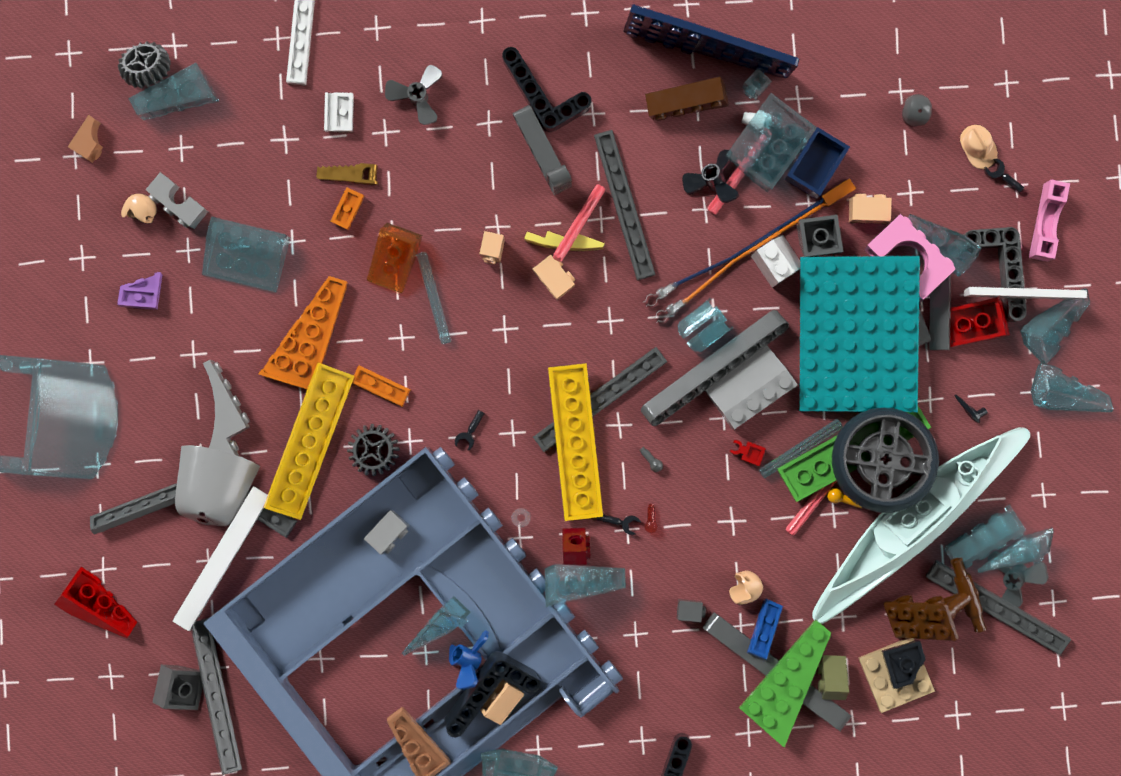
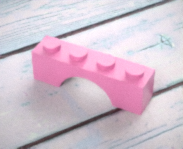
M1055 180L1044 183L1029 258L1046 262L1055 259L1059 241L1056 235L1057 223L1062 208L1067 202L1070 183Z

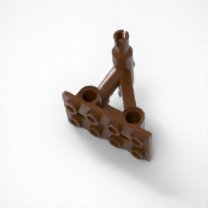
M957 557L950 561L955 573L954 582L958 591L957 594L946 598L935 596L929 598L924 603L914 602L911 595H905L893 602L886 601L883 604L896 638L956 641L959 637L953 619L963 608L966 615L971 619L976 633L987 629L982 617L983 608L979 599V592L974 585L971 574L966 571L962 557Z

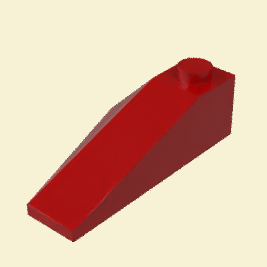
M80 567L54 605L71 616L128 638L137 621L123 605L117 603L113 598V594L102 586V581L97 576Z

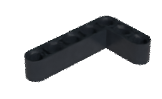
M514 47L504 49L502 58L505 67L546 132H555L590 110L592 99L586 92H580L553 108L519 51ZM509 54H513L516 56V59L508 61L506 57ZM519 70H523L526 72V75L524 77H518L516 76V72ZM529 86H533L536 89L532 94L527 93L525 90ZM580 99H585L588 101V104L586 106H580L578 104V101ZM539 102L546 105L542 110L537 109L535 106ZM563 109H570L572 114L564 116L561 112ZM552 118L556 123L553 126H548L545 124V121Z
M493 652L476 674L477 685L473 688L465 689L446 715L444 723L448 735L456 738L464 733L502 679L527 693L537 692L541 683L536 672L503 652Z
M679 733L674 737L661 776L683 775L692 749V743L687 734ZM681 739L688 741L687 745L683 748L677 745ZM674 758L681 759V763L678 766H673L671 761Z

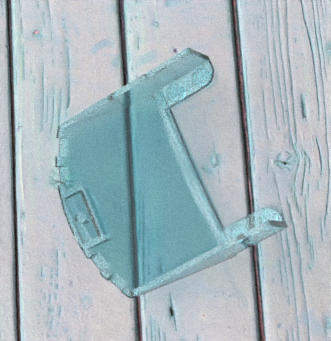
M0 355V369L2 371L33 374L24 458L0 455V472L93 479L107 460L110 448L114 444L118 425V402L115 398L114 384L111 382L105 365Z

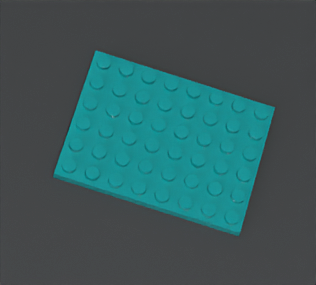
M920 256L800 257V411L864 412L875 408H894L905 412H918Z

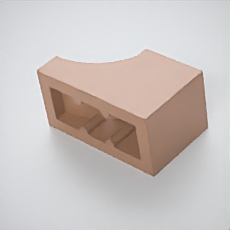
M88 115L68 145V148L92 163L94 160H97L103 148L97 138L98 128L101 123Z

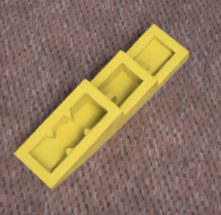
M547 231L545 238L527 232L524 240L525 242L542 247L557 249L564 237ZM579 234L569 250H602L604 243Z

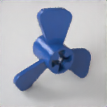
M485 630L472 649L461 644L457 646L452 644L450 646V664L452 666H461L456 682L457 688L465 690L477 685L478 681L475 670L478 669L482 661V655L477 651L487 641L488 631Z

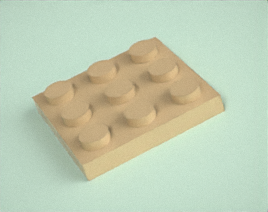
M906 638L858 657L881 713L935 692L924 664L920 667L913 684L893 689L881 650L914 641V639Z

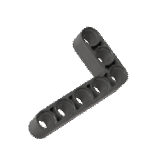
M528 105L512 113L554 196L571 188V176L566 166H561L531 106Z
M1013 227L970 230L961 235L959 243L966 250L998 248L1001 288L1024 289L1020 234L1017 229ZM1005 233L1011 235V242L1005 239ZM987 234L992 236V243L986 240ZM968 235L973 238V245L967 242ZM1007 252L1013 254L1012 261L1007 258ZM1009 270L1014 272V280L1009 278ZM1002 298L1008 322H1016L1025 318V298ZM1013 308L1018 311L1017 318L1012 315Z

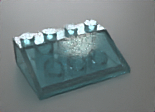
M770 93L725 156L754 183L766 192H769L774 188L817 127Z
M211 217L206 235L202 275L276 293L290 237L286 234Z

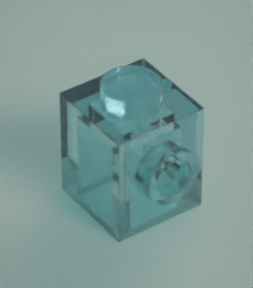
M757 68L745 81L742 87L744 89L743 92L750 99L754 98L757 100L772 81Z

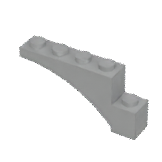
M208 360L203 365L209 376L215 401L214 430L209 448L239 456L237 452L239 450L238 445L234 440L231 441L230 438L250 428L248 424L250 420L245 412L242 413L239 408L241 403L237 396L232 395L230 391L232 389L231 384L227 379L223 378L221 374L223 370L218 362L215 363L213 360Z

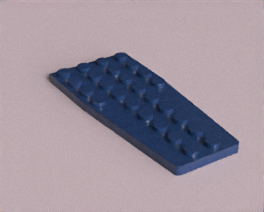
M634 4L631 6L623 30L628 36L633 38L640 36L649 43H656L657 41L663 43V46L669 49H674V47L681 48V52L685 54L695 52L781 78H788L798 67L800 60L797 57Z

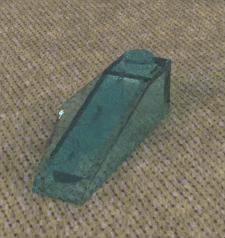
M1041 362L1038 364L1031 387V395L1035 406L1049 410L1113 411L1112 402L1108 394L1091 385L1084 386L1078 382V378L1074 376L1070 378L1062 374L1063 370L1058 367Z
M1053 528L1023 536L977 569L978 572L993 571L1031 562L1033 564L1042 562L1044 556L1050 552L1054 533Z
M455 596L452 597L426 623L425 627L403 650L402 654L405 656L453 632L457 627L461 629L469 621L466 617L471 612Z

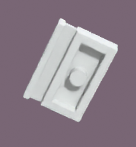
M325 92V132H353V93Z

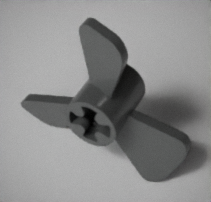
M429 65L426 67L420 83L414 82L409 87L389 80L385 86V97L388 101L409 98L411 103L417 106L420 124L428 125L435 123L438 117L427 103L428 93L426 90L441 79L442 71L433 65ZM422 90L420 92L421 98L417 99L416 95H412L413 92Z
M994 551L987 558L991 565L1005 573L1003 583L1007 589L1002 598L1017 607L1023 603L1021 587L1025 582L1043 585L1048 581L1047 567L1043 562H1039L1029 568L1020 563L1014 564L1011 567L1001 553Z

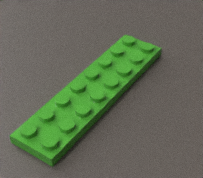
M919 406L918 412H907L919 419L928 429L931 428ZM880 422L871 423L861 428L853 436L849 445L859 446L867 436L878 432ZM902 426L899 427V435L908 441L914 438L907 429ZM837 436L777 468L778 473L796 503L836 481L832 467V451ZM884 436V444L892 445V439L889 436ZM862 452L861 459L864 462H869L870 455ZM847 464L849 473L856 470L857 466Z

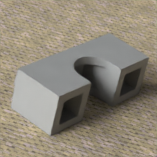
M160 172L146 188V191L150 193L148 197L156 204L161 202L165 206L163 209L171 216L173 214L178 216V222L185 228L190 226L195 229L209 211L190 196L184 203L176 204L174 195L180 187Z

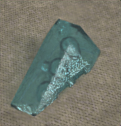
M912 214L907 217L911 220L912 226L917 231H922L926 239L931 244H935L940 249V253L954 263L956 269L953 273L958 277L966 272L979 256L981 247L966 235Z
M1081 289L1087 291V298L1082 300H1063L1032 318L1022 328L1023 344L1043 364L1046 365L1061 348L1059 345L1060 341L1064 336L1068 337L1072 323L1080 319L1089 305L1088 289Z

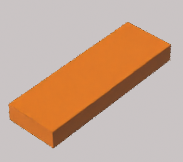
M358 365L354 373L353 384L402 407L411 389Z

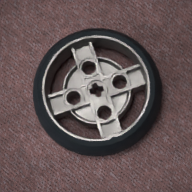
M875 408L856 415L843 426L833 446L832 467L840 488L853 502L871 511L890 513L912 507L926 496L932 488L938 473L939 455L932 434L919 419L899 409ZM880 422L878 432L867 436L859 446L849 445L853 436L861 428L871 423ZM900 426L907 429L916 438L923 455L914 454L907 440L899 435ZM889 436L892 439V445H885L883 437ZM862 452L870 455L869 462H864L861 459ZM884 455L887 456V459H889L890 461L885 465L883 464V461L880 460V458L884 457ZM901 458L908 459V468L901 466ZM847 464L857 466L861 477L868 484L872 485L871 495L861 490L854 483L847 469ZM880 474L887 477L886 484H881L878 481ZM911 474L921 475L920 480L912 490L900 497L891 499L892 488L902 485Z

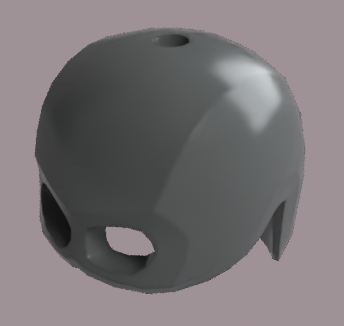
M914 94L906 99L902 110L903 121L910 126L925 125L932 115V104L929 98L922 94Z

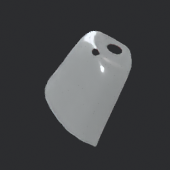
M192 445L181 446L175 495L177 512L201 524L229 525L238 513L260 466L240 456L216 449ZM204 512L206 516L199 515V513ZM197 518L205 519L208 522L200 521Z

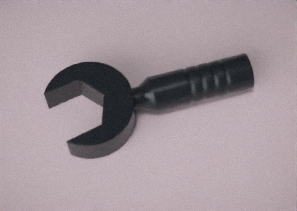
M993 159L998 165L995 172H990L987 167H984V173L987 177L993 179L1002 177L1004 182L1019 193L1024 189L1023 185L1010 175L1004 173L1005 165L1001 160Z
M478 410L468 427V432H462L456 436V447L459 440L466 439L470 443L467 451L472 449L474 438L471 434L477 429L485 415L484 412Z
M603 514V517H597V521L617 526L622 525L624 532L629 535L636 534L629 530V523L633 520L641 523L639 518L633 515L625 517L624 520Z

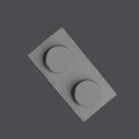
M390 510L364 540L380 555L385 552L388 554L395 547L393 543L398 538L401 540L409 532L407 528L410 525L394 510Z

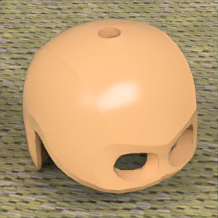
M134 194L125 201L121 216L136 217L141 222L152 223L157 207L150 197L144 194Z
M747 570L735 574L738 585L731 587L729 590L733 602L742 605L757 600L763 591L760 578L755 573Z

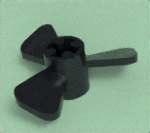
M722 150L718 154L716 164L706 165L702 169L701 174L685 173L682 177L684 191L688 195H692L708 186L710 190L717 192L722 203H728L737 199L739 193L726 184V178L722 173L734 158V152L732 150Z

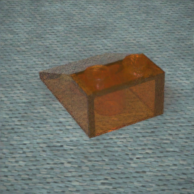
M386 223L381 227L367 281L403 293L423 235L390 223Z

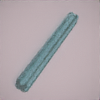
M418 253L417 259L440 341L442 344L450 343V334L427 253Z
M838 419L832 421L760 468V474L763 478H767L776 472L777 468L794 460L842 429V423Z

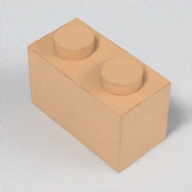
M855 194V197L849 200V223L887 224L891 221V198H886V195L878 194L874 195V197H867L866 194Z
M484 231L479 254L485 263L493 265L496 262L500 263L505 243L504 235Z
M549 255L533 268V272L554 298L558 300L575 287L573 283L575 278L569 271L565 273L561 268L563 266L562 262H558L552 255Z
M502 679L480 711L485 717L501 725L524 696V693L520 688Z

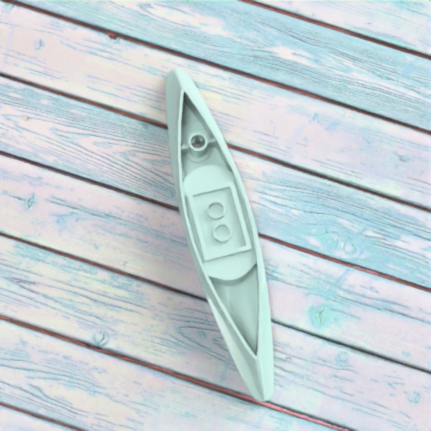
M1018 427L952 458L938 467L935 482L922 500L902 511L882 512L859 539L822 593L812 612L813 619L823 624L835 617L930 545L981 495L1020 452L1030 438L1029 430ZM918 481L915 482L913 485H911L909 488H907V489H906L901 495H899L898 497H900V496H902V495L908 493L910 490H912V489L916 486V484L918 483Z

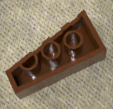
M721 77L645 94L649 117L652 120L655 119V121H662L670 116L680 117L688 113H697L729 106L726 86Z

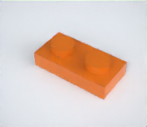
M346 187L330 222L349 231L365 196Z

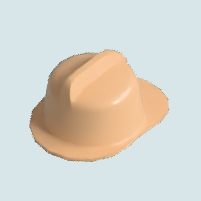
M972 125L964 129L960 142L970 163L980 169L992 166L995 163L993 159H997L998 152L990 132L980 125Z

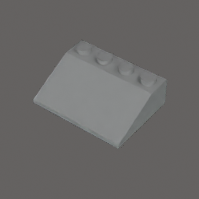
M766 345L705 390V392L733 430L798 384Z

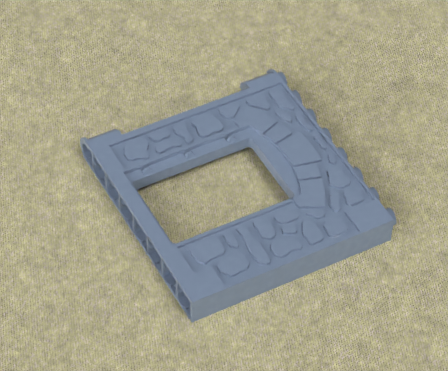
M425 447L203 623L322 776H415L395 737L361 764L354 765L288 681L289 674L415 575L422 578L473 645H475L485 630L489 632L487 641L478 650L485 660L495 651L503 652L533 669L541 683L539 690L535 693H527L521 690L524 696L501 725L488 719L479 711L464 733L456 738L448 735L444 719L464 690L456 687L418 717L415 721L451 761L450 765L434 776H464L561 697L565 699L575 714L582 718L610 694L620 692L616 686L623 679L620 672L610 660L601 666L592 653L599 648L597 643L586 630L577 635L568 622L575 618V616L562 599L558 600L555 604H552L544 592L551 586L537 568L529 574L522 566L520 561L527 556L514 538L504 543L496 533L503 526L489 507L481 513L474 505L472 500L479 494L465 477L456 482L448 472L455 464L442 447H439L434 452L430 447ZM390 510H394L410 525L407 528L409 532L401 540L398 538L393 543L395 547L390 553L387 554L385 552L380 555L364 538ZM433 719L434 722L426 728L424 724ZM385 756L387 760L379 766L377 762Z

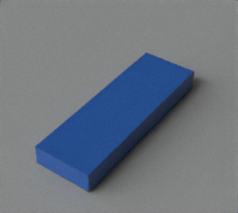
M768 599L763 600L747 651L748 654L764 661L767 660L782 612V605Z

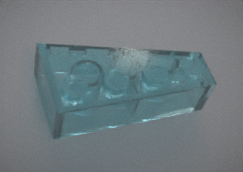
M197 63L128 98L137 116L143 120L167 115L170 112L183 111L194 106H203V104L210 102H219L206 75Z
M1009 504L1004 507L1006 510L1004 513H995L990 517L987 524H978L971 530L972 534L968 535V533L961 535L944 546V549L951 560L962 557L967 569L976 559L982 560L989 556V552L995 548L999 550L1005 547L1007 541L1021 538L1026 529Z
M554 564L545 568L546 607L626 588L625 568Z

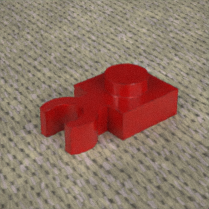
M733 440V443L738 444L739 448L737 451L730 449V453H741V460L760 466L766 448L748 441L746 446H743L741 441Z

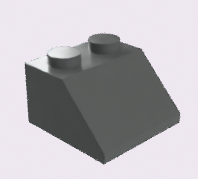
M838 215L800 219L798 221V239L804 257L843 253Z
M161 664L152 703L163 709L198 710L203 689L200 671L179 665Z

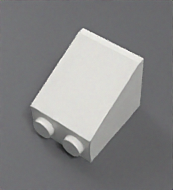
M783 235L771 240L756 250L751 256L771 287H774L800 270V260Z

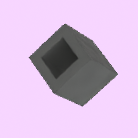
M678 599L677 620L701 622V618H705L706 606H703L702 601Z

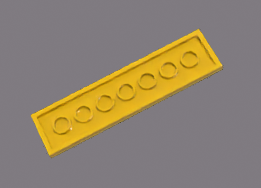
M317 363L263 506L265 509L301 520L354 375Z
M587 363L548 367L564 520L603 517Z

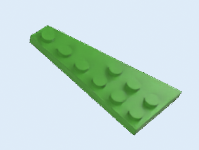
M816 619L739 707L783 747L786 745L831 635V632Z

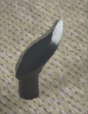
M957 394L954 395L973 421L980 423V418L988 413L984 407L976 411Z

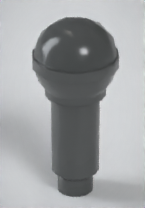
M642 447L639 450L650 463L652 471L659 472L663 469L662 461L657 458L655 459L647 449Z

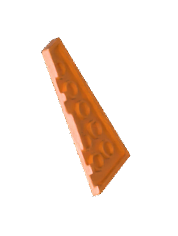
M328 276L311 303L305 308L303 314L284 337L275 353L271 355L267 364L258 373L259 375L308 389L317 363L323 364L348 285L347 281Z

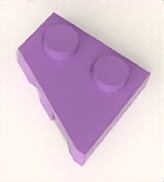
M161 272L154 273V276L146 279L141 278L134 283L120 286L117 305L119 307L158 310L162 281Z

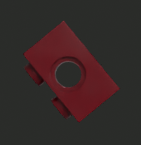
M563 528V568L587 567V559H590V536H586L585 528Z

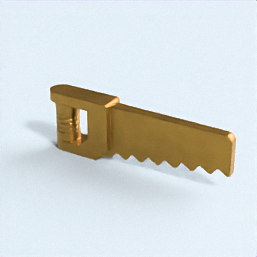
M360 163L355 165V167L352 165L349 167L339 165L338 168L336 166H328L327 168L317 166L316 177L321 180L378 185V181H376V164ZM369 169V179L363 180L364 171Z

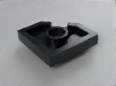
M920 640L881 650L892 688L897 689L913 684L920 667L923 666L926 660Z

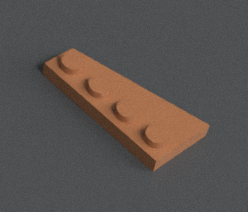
M401 707L387 718V722L415 776H434L451 764L450 758L404 707Z

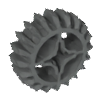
M148 41L145 44L140 42L139 45H133V48L126 49L127 52L122 53V58L118 60V70L122 79L128 85L134 88L140 87L141 89L144 86L149 88L151 84L156 85V82L163 81L162 78L168 76L167 72L170 71L171 65L167 51L160 44L157 45L155 42L150 44Z
M374 424L370 425V430L364 425V432L357 429L356 432L359 436H351L355 442H348V445L353 446V449L347 450L348 453L353 452V456H350L349 460H356L352 466L356 467L359 464V472L365 468V475H369L370 470H372L373 476H376L377 470L380 474H384L383 467L387 471L391 470L388 463L391 465L396 464L391 459L392 457L398 458L399 455L393 453L400 450L399 447L393 446V444L398 443V440H391L395 434L387 435L389 432L388 428H385L382 432V425H378L377 430H375ZM378 434L383 439L373 443L367 438V435ZM362 440L365 445V452L362 456H359L358 449ZM387 443L389 452L387 458L384 459L381 450ZM370 445L378 446V450H376L378 451L377 455L375 453L369 454V450H371L369 449ZM374 457L380 462V465L370 466L364 463V461Z

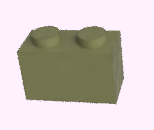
M822 655L817 667V674L821 676V680L818 682V690L822 692V699L846 700L849 694L846 656Z

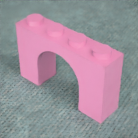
M900 214L867 245L865 251L870 256H886L899 246H911L917 249L924 259V270L919 279L920 304L956 268L949 258L944 257L940 253V249L935 244H931L926 239L922 231H917L912 226L913 224L909 218L903 217Z

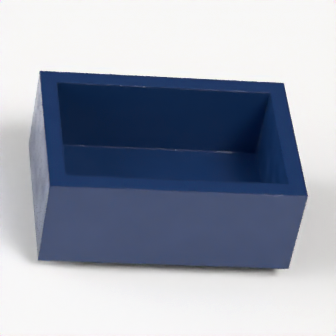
M817 127L784 180L817 199L827 186L850 146Z

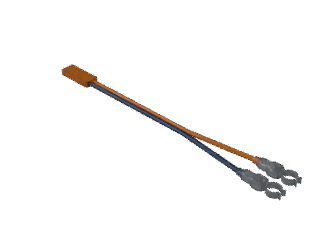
M850 178L822 195L821 199L731 257L678 282L675 281L656 291L657 299H664L678 285L729 262L690 296L668 305L666 308L668 312L667 317L668 315L676 314L694 296L734 263L797 224L800 219H805L822 207H828L854 191L856 187Z

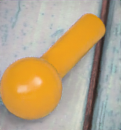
M837 488L831 489L827 494L828 500L831 503L843 502L862 508L848 496L843 495L841 490Z

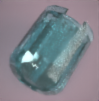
M711 298L678 323V332L685 339L711 318L717 317L714 322L687 342V345L696 352H702L733 329V327L728 328L725 324L727 319L717 306L713 308L709 303L712 300Z

